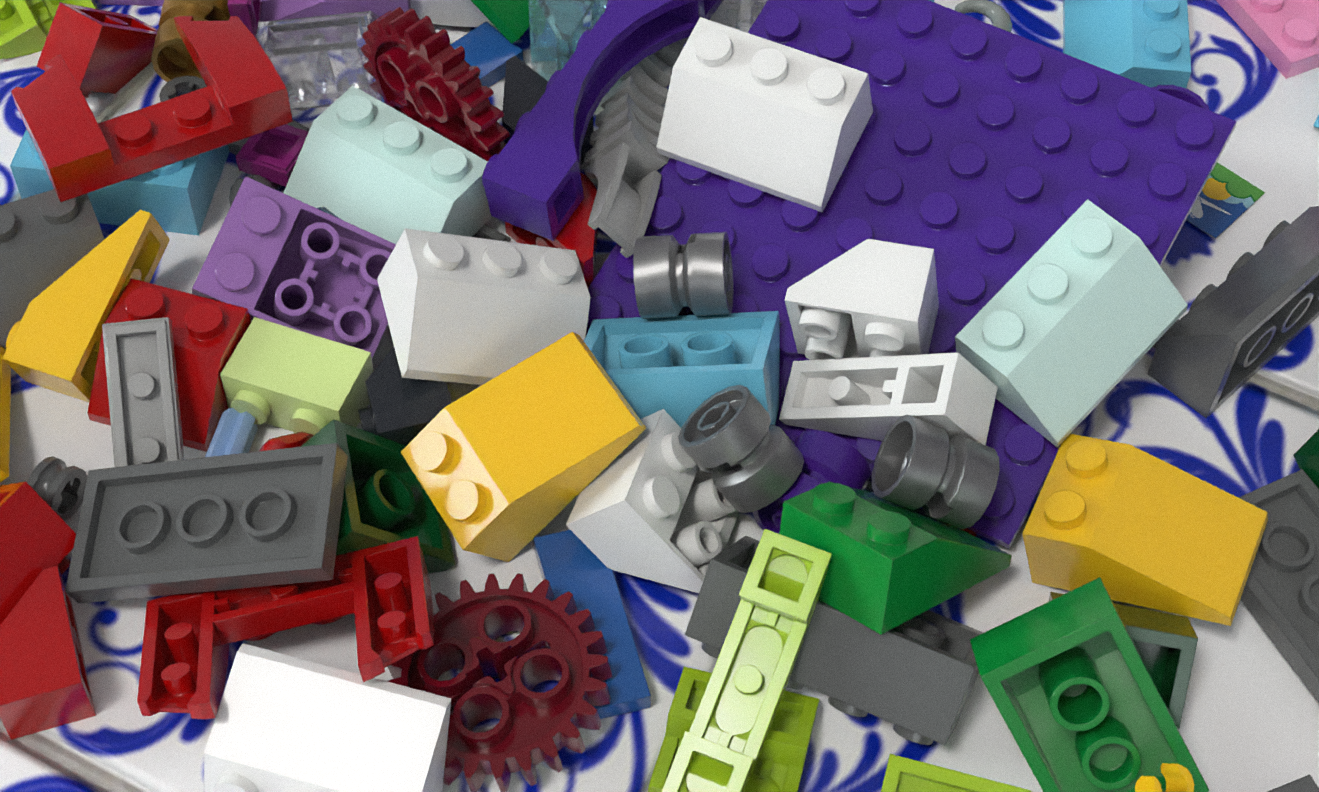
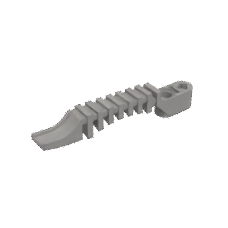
M689 37L676 41L647 56L626 72L602 98L600 106L604 110L596 115L595 125L598 129L591 133L589 141L593 148L586 152L584 163L588 165L584 173L589 178H596L598 180V189L587 225L593 230L599 227L622 247L620 253L626 258L634 254L636 239L644 237L662 176L657 170L668 163L669 157L659 154L656 148L661 127L659 121L662 120L664 107L661 105L667 99L668 89L666 87L670 84L673 66Z

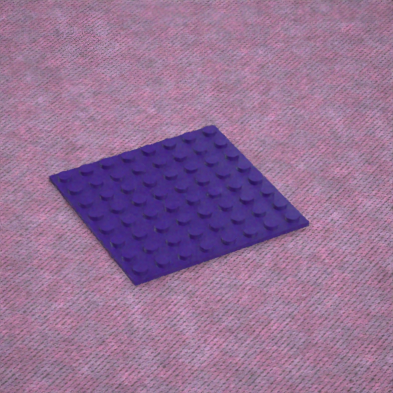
M768 0L748 31L749 34L866 72L869 76L873 113L823 212L669 158L668 163L660 173L662 176L658 194L644 237L673 235L678 243L682 245L687 243L691 234L727 232L733 268V307L731 313L779 311V410L775 426L780 427L789 439L794 442L803 431L814 429L786 425L779 420L793 361L809 360L804 354L797 352L785 304L787 288L866 239L934 249L939 307L928 354L956 353L955 336L1087 199L1140 237L1161 267L1236 128L1237 121L929 0ZM617 243L588 288L591 298L586 335L593 319L641 317L635 295L634 254L626 258L620 253L622 247ZM687 306L682 308L679 315H694V313ZM995 398L986 446L995 449L999 456L998 481L990 504L981 518L973 526L968 527V529L1009 549L1043 487L1060 445L1056 447ZM832 433L846 440L861 453L869 465L871 471L869 482L872 483L875 458L882 441Z

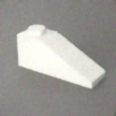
M958 352L793 361L779 420L790 426L883 441L890 427L900 417L907 414L945 429L949 441L958 434L986 445L998 386Z

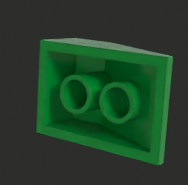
M829 481L783 502L779 534L832 554L818 599L880 635L1010 567L1012 555L958 527L924 514L921 508L911 510L884 500L873 492Z
M1100 577L970 639L980 677L1043 792H1135L1136 782L1142 775L1155 776L1161 784L1162 792H1165L1166 780L1160 769L1162 763H1174L1186 767L1193 777L1194 792L1210 791Z

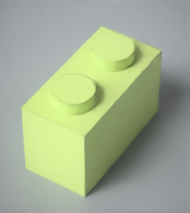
M254 317L220 373L228 408L233 407L239 413L247 411L255 417L254 424L257 425L267 423L294 433L303 431L314 436L333 419L357 427L360 422L358 409L367 408L369 405L365 381L373 373L374 369L371 352Z

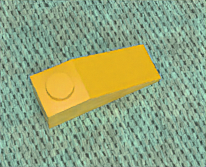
M143 210L136 212L29 303L21 321L16 322L8 334L6 352L2 358L25 382L86 402L90 401L102 334V324L107 320L131 278L150 283L170 241L152 213Z

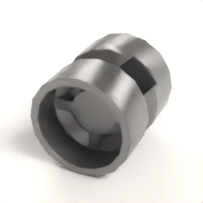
M727 232L691 234L687 243L682 245L678 243L673 235L646 236L636 239L633 259L634 286L637 307L642 319L677 317L682 308L689 306L695 316L731 314L733 307V268Z
M736 385L715 393L696 408L683 424L678 439L681 447L702 471L706 473L713 472L714 485L730 504L739 512L748 513L764 508L781 497L793 485L801 473L804 459L802 453L780 427L770 425L769 413L750 390L745 386Z
M906 414L890 427L880 445L872 471V488L874 494L884 500L911 510L922 507L924 514L955 527L966 529L973 526L981 518L990 504L999 476V456L995 449L958 434L949 441L945 429Z

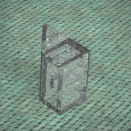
M373 11L258 23L256 39L287 87L291 110L304 111L310 108L329 107L351 86H355L382 101V95L371 89L370 84L376 80L364 69L363 65L369 60L361 51V47L366 44L362 34L369 30L367 25L378 19L379 15Z

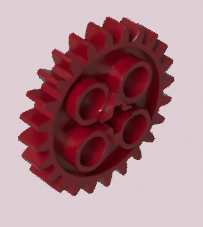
M401 7L388 11L367 25L369 30L362 34L366 44L361 47V51L369 61L363 66L375 78L376 81L371 83L370 86L371 89L382 95L383 103L486 161H489L494 154H500L506 145L504 140L510 136L509 132L497 122L504 114L490 103L488 98L494 92L491 88L482 86L479 79L481 72L479 67L470 66L465 61V49L462 46L454 49L450 45L447 30L442 29L436 33L430 17L425 16L420 20L414 9L411 8L404 12Z
M494 573L488 574L484 591L475 593L467 580L460 581L461 599L452 602L440 592L435 594L439 612L434 615V645L427 649H419L387 666L391 676L394 678L387 682L451 698L450 712H453V714H450L444 784L449 786L464 771L465 779L471 792H477L480 789L486 775H494L500 791L507 792L511 773L521 771L524 779L530 786H533L537 783V764L544 761L550 768L559 773L563 770L558 753L559 750L564 746L578 753H583L586 750L578 729L600 730L602 726L598 711L593 706L610 704L611 698L608 687L603 681L612 677L608 656H603L607 652V647L602 631H594L595 625L589 609L577 612L575 600L571 592L568 591L554 600L550 582L546 579L540 582L532 593L528 592L523 574L520 573L516 574L508 589H500ZM507 632H521L515 639L508 642L496 641ZM462 669L456 677L450 680H438L448 670ZM500 678L501 681L497 683L494 681L495 679ZM545 680L559 681L549 691L539 693L532 691L537 684ZM490 718L500 719L495 727L486 732H473L474 727L483 720Z

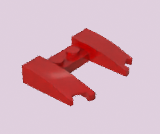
M193 16L174 17L176 29L207 87L101 123H97L61 54L45 64L46 71L25 88L15 87L11 91L17 109L60 203L293 122L287 87L255 36L238 16H230L228 21H194Z
M418 536L337 555L333 580L176 594L148 600L137 703L142 716H152L159 712L190 713L192 719L216 718L225 687L229 643L241 640L259 641L272 636L278 631L307 624H330L338 621L345 615L355 613L358 667L363 682L384 673L385 667L413 652L433 646L435 626L431 582Z

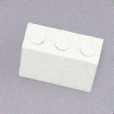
M700 17L673 66L656 146L657 151L661 155L823 212L873 113L868 73Z
M405 228L377 278L402 378L483 385L571 332L580 335L583 341L586 337L591 297L575 250Z
M243 643L236 653L204 753L203 792H442L451 698L376 678L363 682L361 674Z

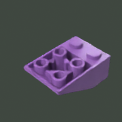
M245 176L192 287V294L247 308L251 322L254 317L371 352V357L373 358L388 325L377 278L396 244Z

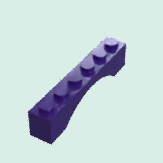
M608 0L605 12L591 30L588 29L581 35L576 51L562 70H557L552 74L547 83L545 93L531 112L527 111L520 117L514 135L500 154H494L487 162L482 176V184L485 189L491 216L554 241L584 199L580 176L581 147L589 121L602 98L626 72L644 58L676 41L689 37L700 17L710 20L723 0Z

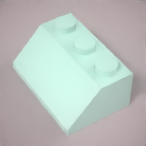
M351 86L312 122L283 192L288 196L394 244H397L405 228L472 237L493 217L490 214L485 189L482 184L483 172L488 161L355 86Z
M1087 199L955 336L956 353H960L998 386L996 393L998 401L1058 447L1187 310L1188 304L1140 237Z

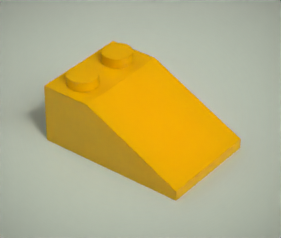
M571 332L444 407L401 451V454L462 550L510 562L622 453L646 427L580 335Z
M1070 434L1059 447L1022 535L1032 583L1072 591L1100 577L1111 599L1114 601L1231 626L1268 522V512L1130 444Z

